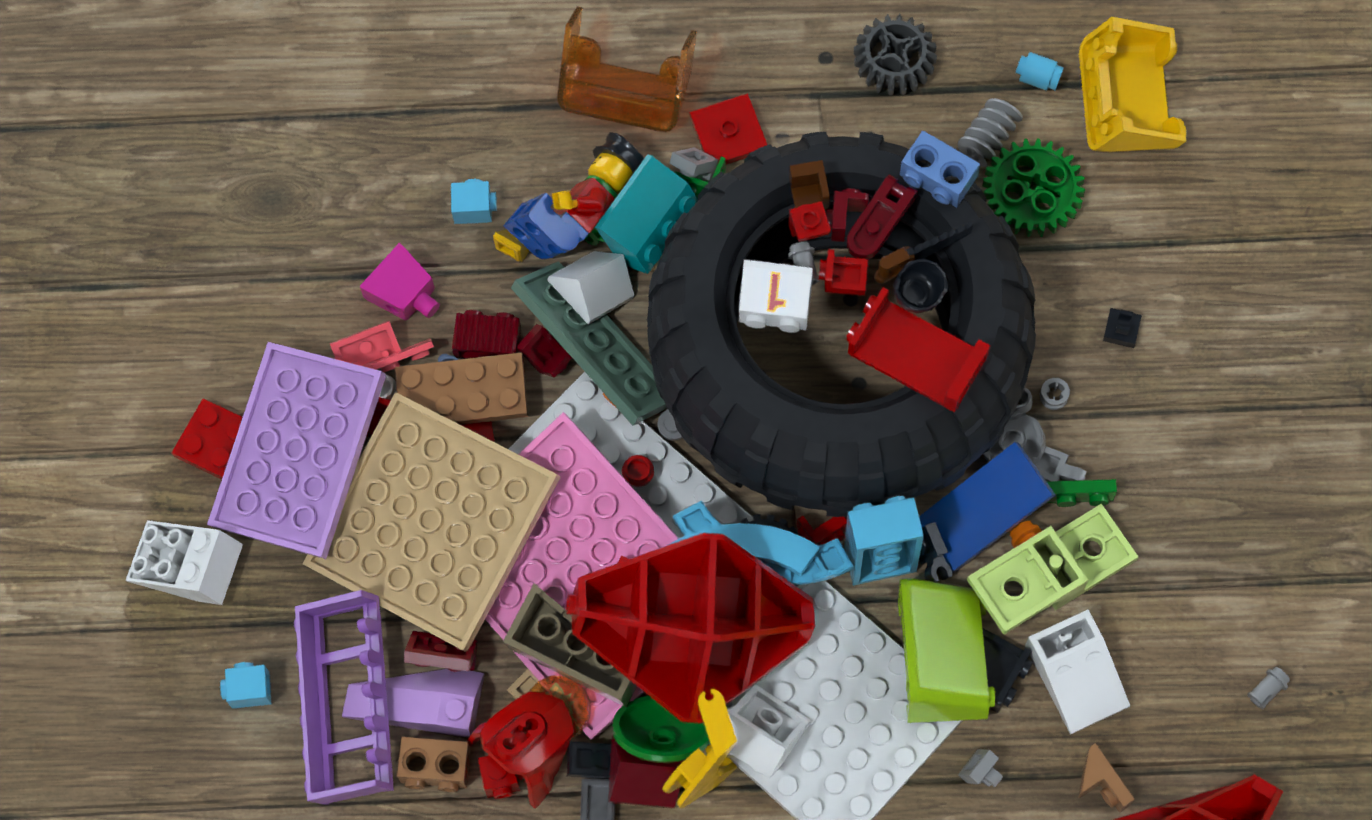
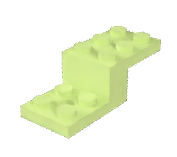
M1101 503L1056 532L1052 526L1046 528L969 575L967 581L1003 634H1006L1051 605L1056 611L1137 561L1138 555ZM1088 541L1097 542L1101 547V553L1096 556H1090L1085 553L1083 544ZM1009 581H1017L1022 585L1023 592L1019 596H1010L1006 593L1004 585Z

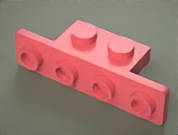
M390 321L330 343L335 359L375 370L381 368L382 372L399 367V361L407 357H411L412 361L423 358L430 354L428 349L434 347L432 340L427 339L400 349Z

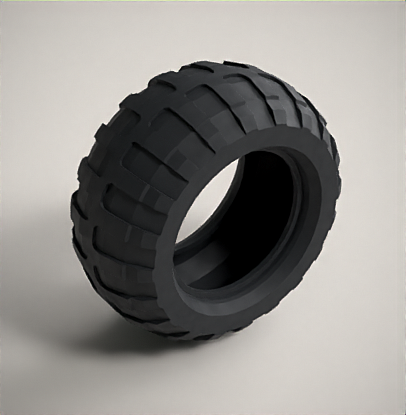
M813 132L802 135L799 142L789 143L778 148L772 147L769 144L749 153L744 163L730 173L724 174L720 172L698 194V201L688 213L684 212L668 233L663 254L650 281L647 315L649 354L656 387L676 423L677 430L688 445L708 459L714 465L715 471L725 480L739 488L744 485L755 492L763 494L767 497V502L781 508L793 510L794 506L827 511L826 516L847 517L848 511H853L852 508L860 504L871 503L872 506L886 504L885 501L892 497L916 498L933 489L937 491L947 487L963 476L968 466L983 453L989 451L999 440L1022 397L1027 382L1036 341L1035 293L1032 279L1019 256V244L1014 233L1003 216L997 217L986 204V197L975 182L957 208L951 204L945 205L938 202L930 192L922 187L915 188L919 191L915 201L907 209L876 254L877 256L884 257L902 247L914 248L918 244H923L927 240H932L934 237L940 236L945 232L948 233L952 229H957L959 226L965 225L970 221L973 224L971 234L925 258L936 262L946 273L948 289L941 302L935 307L941 329L973 347L978 339L991 345L987 360L955 413L907 386L890 395L863 403L831 404L811 400L787 390L772 380L756 364L744 346L737 327L744 260L782 264L790 260L788 254L791 252L790 246L800 242L797 236L792 237L789 227V210L795 208L789 180L790 165L823 160L830 195L829 209L834 208L835 191L849 188L867 193L869 203L889 174L899 179L898 183L908 188L911 186L900 175L901 161L910 149L884 142L883 135L860 132L859 138L845 136L828 137L826 132ZM919 160L916 162V164L920 167H929L932 165L927 160ZM949 176L945 178V181L950 184H957L960 182V180L954 176ZM892 194L888 196V199L895 203L899 201V199L893 196ZM847 211L845 242L831 241L832 229H830V234L802 242H809L810 247H813L815 251L832 248L847 249L849 231L862 212Z

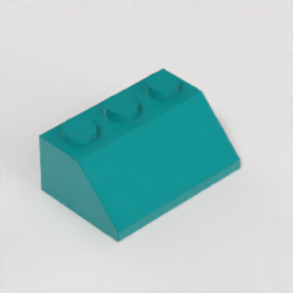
M647 154L595 228L612 253L624 255L627 267L648 274L663 254L665 240L669 231L684 212L688 213L697 203L698 198L685 180L655 157Z

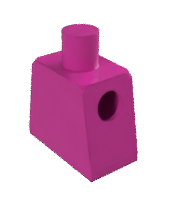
M400 243L395 246L360 285L362 295L367 301L403 320H408L416 310L425 317L431 318L440 306V303L430 296L435 289L433 279Z

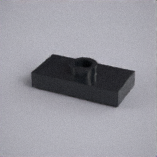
M570 741L567 748V777L610 779L611 744Z

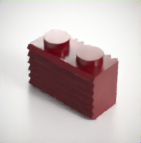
M466 310L464 314L456 313L452 343L454 357L469 359L519 353L516 347L519 345L521 338L520 319L513 314L505 312L497 313L496 316H487L477 310Z

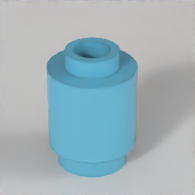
M1029 52L1028 57L1021 56L1015 73L1021 75L1019 81L1045 91L1048 88L1056 90L1064 67L1057 65V61Z

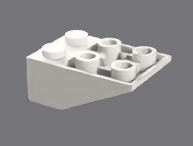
M147 520L126 581L187 599L222 605L243 544L221 530Z
M1085 610L1028 637L1025 647L1032 650L1030 657L1070 735L1130 707L1104 638L1089 610Z

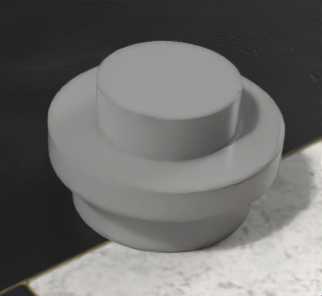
M669 410L664 411L659 416L657 422L659 433L668 440L681 439L682 436L676 428V423Z

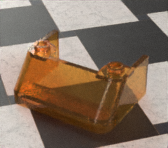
M576 7L565 26L557 101L560 107L569 113L660 132H668L674 129L680 118L691 76L697 31H690L681 50V56L666 58L660 67L659 75L600 63L602 54L600 45L591 38L579 36L583 8Z

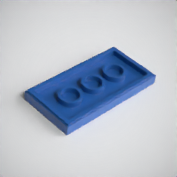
M1014 442L920 515L919 519L921 527L936 523L948 551L943 556L951 567L952 573H955L1055 496V493L1020 444Z

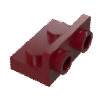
M412 631L404 651V662L412 663L419 667L447 668L453 672L473 671L476 666L477 640H474L471 647L465 652L431 633Z

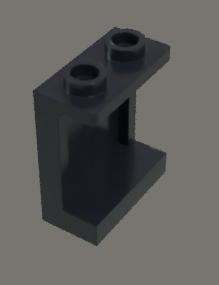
M982 628L988 687H994L995 707H989V709L998 713L1002 705L1009 707L1017 692L1013 685L1018 676L1024 679L1030 670L1033 661L1028 658L1032 650L1027 647L1022 650Z

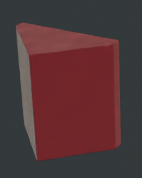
M612 736L608 802L675 808L680 787L671 793L664 792L662 788L683 761L656 763L642 760L624 750L616 742L614 736Z

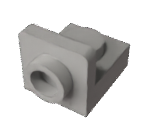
M693 147L672 152L669 164L679 168L680 173L685 176L710 182L716 170L718 159Z

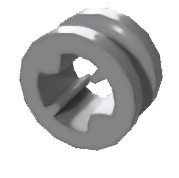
M1051 378L1045 381L1040 391L1041 403L1050 410L1063 408L1070 395L1068 384L1060 378ZM1049 388H1054V391L1058 388L1062 391L1060 400H1055V397L1053 399L1048 397Z

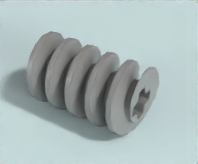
M996 98L987 100L985 108L979 111L978 117L972 121L971 127L967 128L964 136L958 140L957 145L960 152L980 163L982 167L987 166L984 158L991 160L992 157L996 156L992 149L1000 150L1002 148L1000 140L1006 141L1009 139L1007 131L1012 132L1016 129L1013 121L1020 122L1023 119L1021 112L1004 100Z

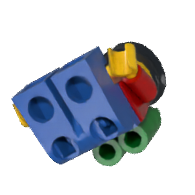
M610 132L606 137V143L594 148L593 155L596 160L589 167L588 177L583 182L576 184L571 190L552 193V198L547 193H544L522 203L503 226L539 259H549L574 249L583 240L593 246H596L600 241L605 242L595 226L645 159L623 136Z

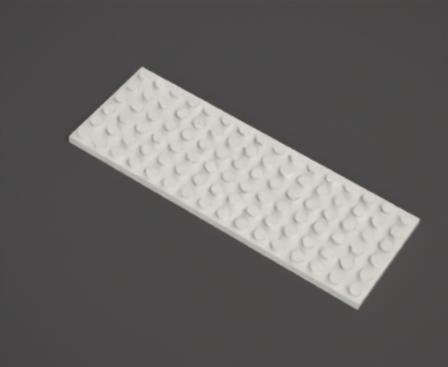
M585 372L509 448V450L519 454L564 412L621 475L624 462L631 456L642 455L652 462L654 477L651 482L646 486L633 488L679 539L684 535L674 522L672 516L701 500L721 525L740 523V520L747 518L748 521L753 520L749 513L645 422L641 421L632 426L624 415L603 397L601 389ZM825 580L798 585V588L813 598L815 628L806 646L754 685H757L811 721L784 763L770 779L763 774L755 772L751 766L737 757L729 754L727 757L796 820H873L963 720L907 723L906 705H908L904 649ZM753 686L732 701L731 708L727 707L728 713Z

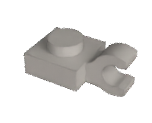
M1047 446L1041 459L1035 464V467L1045 481H1059L1060 479L1063 481L1085 480L1087 472L1081 468L1066 464L1069 457L1068 454Z

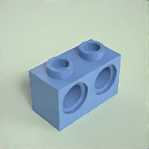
M922 131L901 161L900 175L912 187H922L930 192L938 202L945 205L951 204L957 208L977 179L980 163ZM919 160H927L932 165L929 167H920L916 164V162ZM949 176H954L958 178L960 182L957 184H950L945 181V178Z

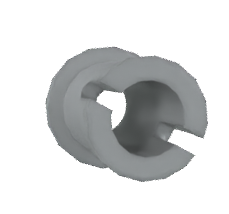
M799 242L790 246L789 259L793 260L794 266L813 268L812 285L817 284L820 280L812 256L815 253L814 248L810 247L809 242Z
M1275 667L1273 670L1268 669L1266 671L1267 676L1247 694L1250 700L1260 709H1264L1282 689L1286 690L1288 688L1287 683L1290 681V678L1278 667Z

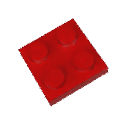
M202 398L174 447L172 455L222 479L243 417Z

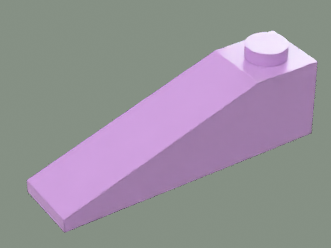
M448 669L385 678L389 725L469 738L474 731L485 674L474 671L453 672ZM368 681L348 685L342 713L343 718L364 721L366 716H371L370 698L365 697L362 693V685L368 683Z

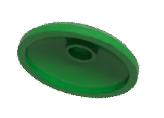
M650 696L630 701L627 707L622 706L613 718L612 731L616 742L628 753L642 760L656 763L679 762L686 760L697 748L703 751L710 744L704 723L681 722Z

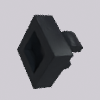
M1110 308L1103 341L1134 348L1142 315L1122 309Z

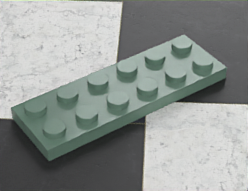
M559 261L514 281L511 289L632 426L667 409L656 387L651 363L606 314L587 324L552 284L548 282L547 279L550 275L564 268Z

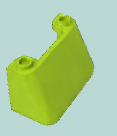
M914 578L900 579L898 612L900 623L902 624L908 700V705H906L907 723L988 719L989 707H995L994 687H988L981 620V616L986 615L985 606L973 588Z

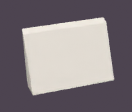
M593 251L550 275L547 279L587 324L601 318L634 297L623 254Z

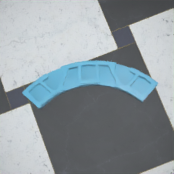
M702 500L672 516L684 536L701 529L721 525L708 511ZM838 538L818 545L820 551L801 576L777 564L762 561L794 585L821 582L854 569Z
M745 523L725 524L701 529L670 543L673 544L701 533L724 534L757 559L782 566L799 576L804 573L820 551L818 545L790 531L772 526Z

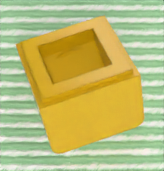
M508 230L494 233L493 238L496 249L519 262H523L529 250Z

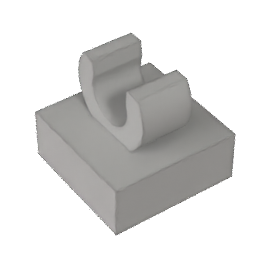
M977 749L958 774L968 784H980L982 782L988 787L990 785L996 787L1003 778L993 768L999 758L989 749Z

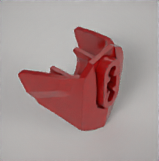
M529 691L501 709L487 722L480 724L472 732L467 742L472 747L481 739L483 750L508 773L517 774V778L520 781L525 779L530 805L536 809L552 789L554 777L560 769L574 734L571 716L562 699L545 693ZM503 745H507L512 749H507Z

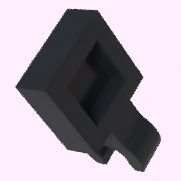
M934 522L922 527L924 536L919 561L921 565L927 563L924 572L926 581H940L936 571L940 573L942 580L952 577V569L943 556L948 551L936 523Z

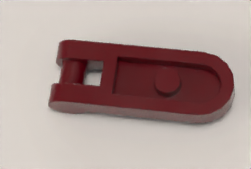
M889 174L849 231L847 236V249L854 258H873L884 245L907 209L915 201L918 190L911 186L908 188L898 183L899 179ZM892 194L893 196L897 197L899 201L895 203L889 200L888 196Z

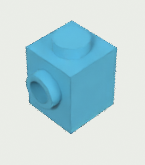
M469 179L463 183H451V212L454 224L492 222V211H497L496 192H491L489 181L483 182L480 179Z
M241 662L234 664V668L225 669V679L220 681L221 697L226 699L232 709L272 704L270 672L265 665L254 666L251 662Z

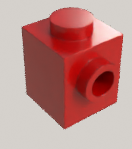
M490 755L478 758L483 787L488 798L503 799L512 796L513 792L521 791L517 774L508 773Z

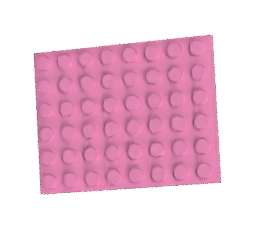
M564 412L518 454L558 474L561 478L485 619L503 640L534 583L566 610L567 595L573 594L578 577L617 564L621 555L631 559L665 547L679 539ZM514 652L552 696L555 697L545 683L550 684L551 681L560 679L561 683L571 684V689L580 688L574 698L581 700L578 703V707L583 712L578 714V716L585 723L578 726L591 740L598 737L613 723V718L622 705ZM637 686L630 701L639 698L645 692Z

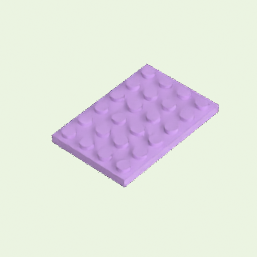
M268 342L207 525L326 559L386 374L368 367Z

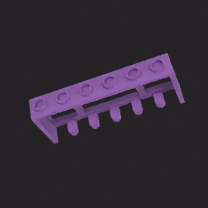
M358 590L295 606L294 628L297 635L296 660L299 665L300 682L298 684V692L301 697L302 715L300 723L303 729L304 747L302 755L305 761L306 780L304 787L307 801L329 805V803L369 794L394 791L379 596ZM363 608L364 618L358 619L357 628L360 632L365 633L366 644L326 653L323 618ZM359 658L362 664L367 665L368 683L362 685V693L365 697L370 698L371 716L364 718V725L366 729L372 731V735L332 744L326 665ZM373 747V749L367 750L366 757L370 763H374L375 779L335 788L333 755Z

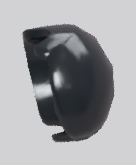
M925 258L910 261L896 276L893 284V294L895 300L904 310L916 314L931 311L941 302L947 292L946 273L936 262Z

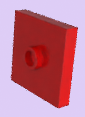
M748 93L689 112L702 151L718 159V163L721 157L726 158V165L745 159L749 153L767 145Z

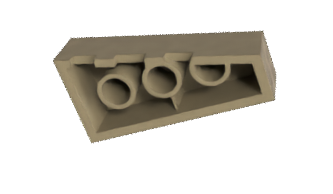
M534 583L503 643L510 650L627 707L637 685L572 634V615L566 614V610Z

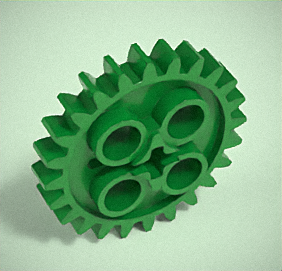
M1025 138L1023 146L1020 148L1013 141L1010 147L1011 152L1002 147L999 154L1000 158L992 157V166L986 167L985 175L987 177L983 178L982 186L987 188L983 192L986 199H990L987 205L991 210L996 209L994 214L997 217L1003 216L1009 226L1011 224L1015 225L1014 234L1016 235L1020 232L1021 228L1026 229L1027 237L1031 236L1033 230H1037L1040 237H1043L1045 228H1048L1055 234L1057 223L1064 228L1067 227V217L1075 219L1077 214L1075 209H1080L1083 201L1080 198L1084 197L1085 188L1080 186L1083 185L1085 178L1084 176H1077L1081 166H1071L1074 156L1069 155L1064 158L1062 156L1063 146L1057 151L1052 150V141L1046 147H1042L1040 138H1037L1035 145L1030 146L1029 141ZM1025 165L1028 166L1031 169V171L1026 173L1021 172L1018 170L1017 167ZM1056 176L1061 182L1051 183L1047 177ZM1032 185L1037 186L1035 190L1030 189ZM1008 192H1016L1021 198L1010 199L1006 194ZM1046 203L1050 206V209L1041 210L1036 204Z

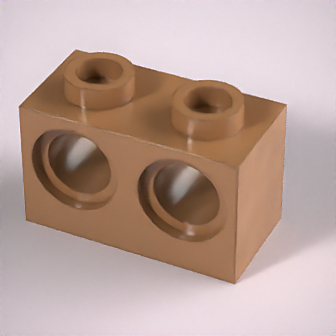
M401 737L397 777L409 789L422 790L425 789V785L438 786L440 791L458 792V787L467 788L471 755L470 745L468 742ZM418 757L424 758L426 764L422 770L418 772L409 770V764L413 759ZM449 760L459 762V768L453 774L442 772L444 763Z

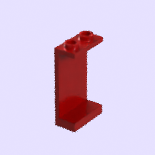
M883 287L877 297L871 295L863 309V313L866 315L860 324L855 322L846 337V340L849 342L848 354L955 413L987 360L991 345L978 339L974 347L888 301L889 290Z

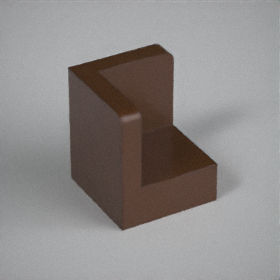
M823 160L790 165L789 180L794 207L797 208L804 204L822 201L824 210L829 209L830 195Z

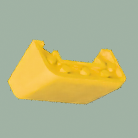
M1110 17L1083 39L1079 49L1087 142L1091 150L1120 152L1175 149L1187 142V130L1182 119L1176 117L1169 118L1163 66L1177 52L1174 28Z

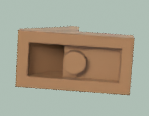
M1095 743L1090 746L1086 753L1078 799L1100 785L1103 788L1100 793L1105 802L1111 808L1115 806L1120 813L1131 806L1135 799Z

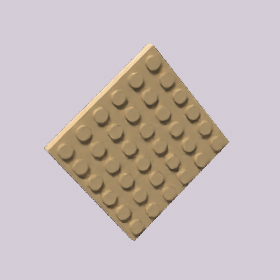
M395 392L358 460L327 558L323 559L307 554L303 565L353 592L363 590L378 595L381 607L466 652L471 647L561 477Z

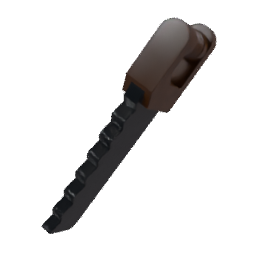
M970 221L965 225L959 226L957 229H952L948 233L945 232L940 236L934 237L932 240L918 244L914 248L902 247L882 257L879 262V269L875 272V281L880 284L895 278L899 271L910 261L924 259L968 236L972 232L973 224Z

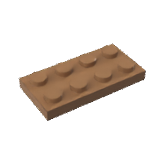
M522 352L395 367L398 394L459 425L528 417Z

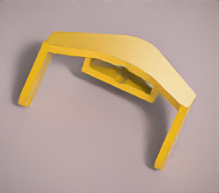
M711 689V693L714 696L713 700H706L705 692H702L698 699V706L710 744L705 748L707 756L697 748L677 767L662 788L666 793H671L681 786L685 789L677 801V805L681 809L716 788L737 769V765L727 757L737 743V739L724 698L715 689Z

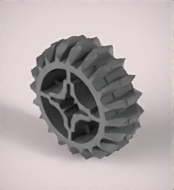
M887 14L883 23L875 18L873 27L868 25L864 27L863 34H859L857 37L858 45L854 47V55L856 56L854 58V65L859 68L858 75L860 78L867 77L866 84L868 87L876 83V91L878 93L883 88H887L890 96L894 93V89H899V92L904 95L906 87L915 92L918 89V83L925 85L928 78L927 75L933 74V65L937 61V55L934 53L937 46L935 42H931V32H924L925 26L923 23L914 26L913 17L908 19L907 22L902 21L901 14L897 16L896 20H891V17ZM881 42L882 50L878 52V56L872 58L871 50L876 44ZM918 51L920 59L910 68L909 59Z

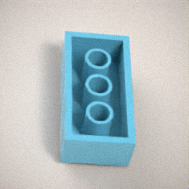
M896 496L885 501L886 504L872 506L871 503H864L853 507V511H848L844 550L854 566V569L849 571L853 586L917 572L924 535L914 497L905 499L904 496Z

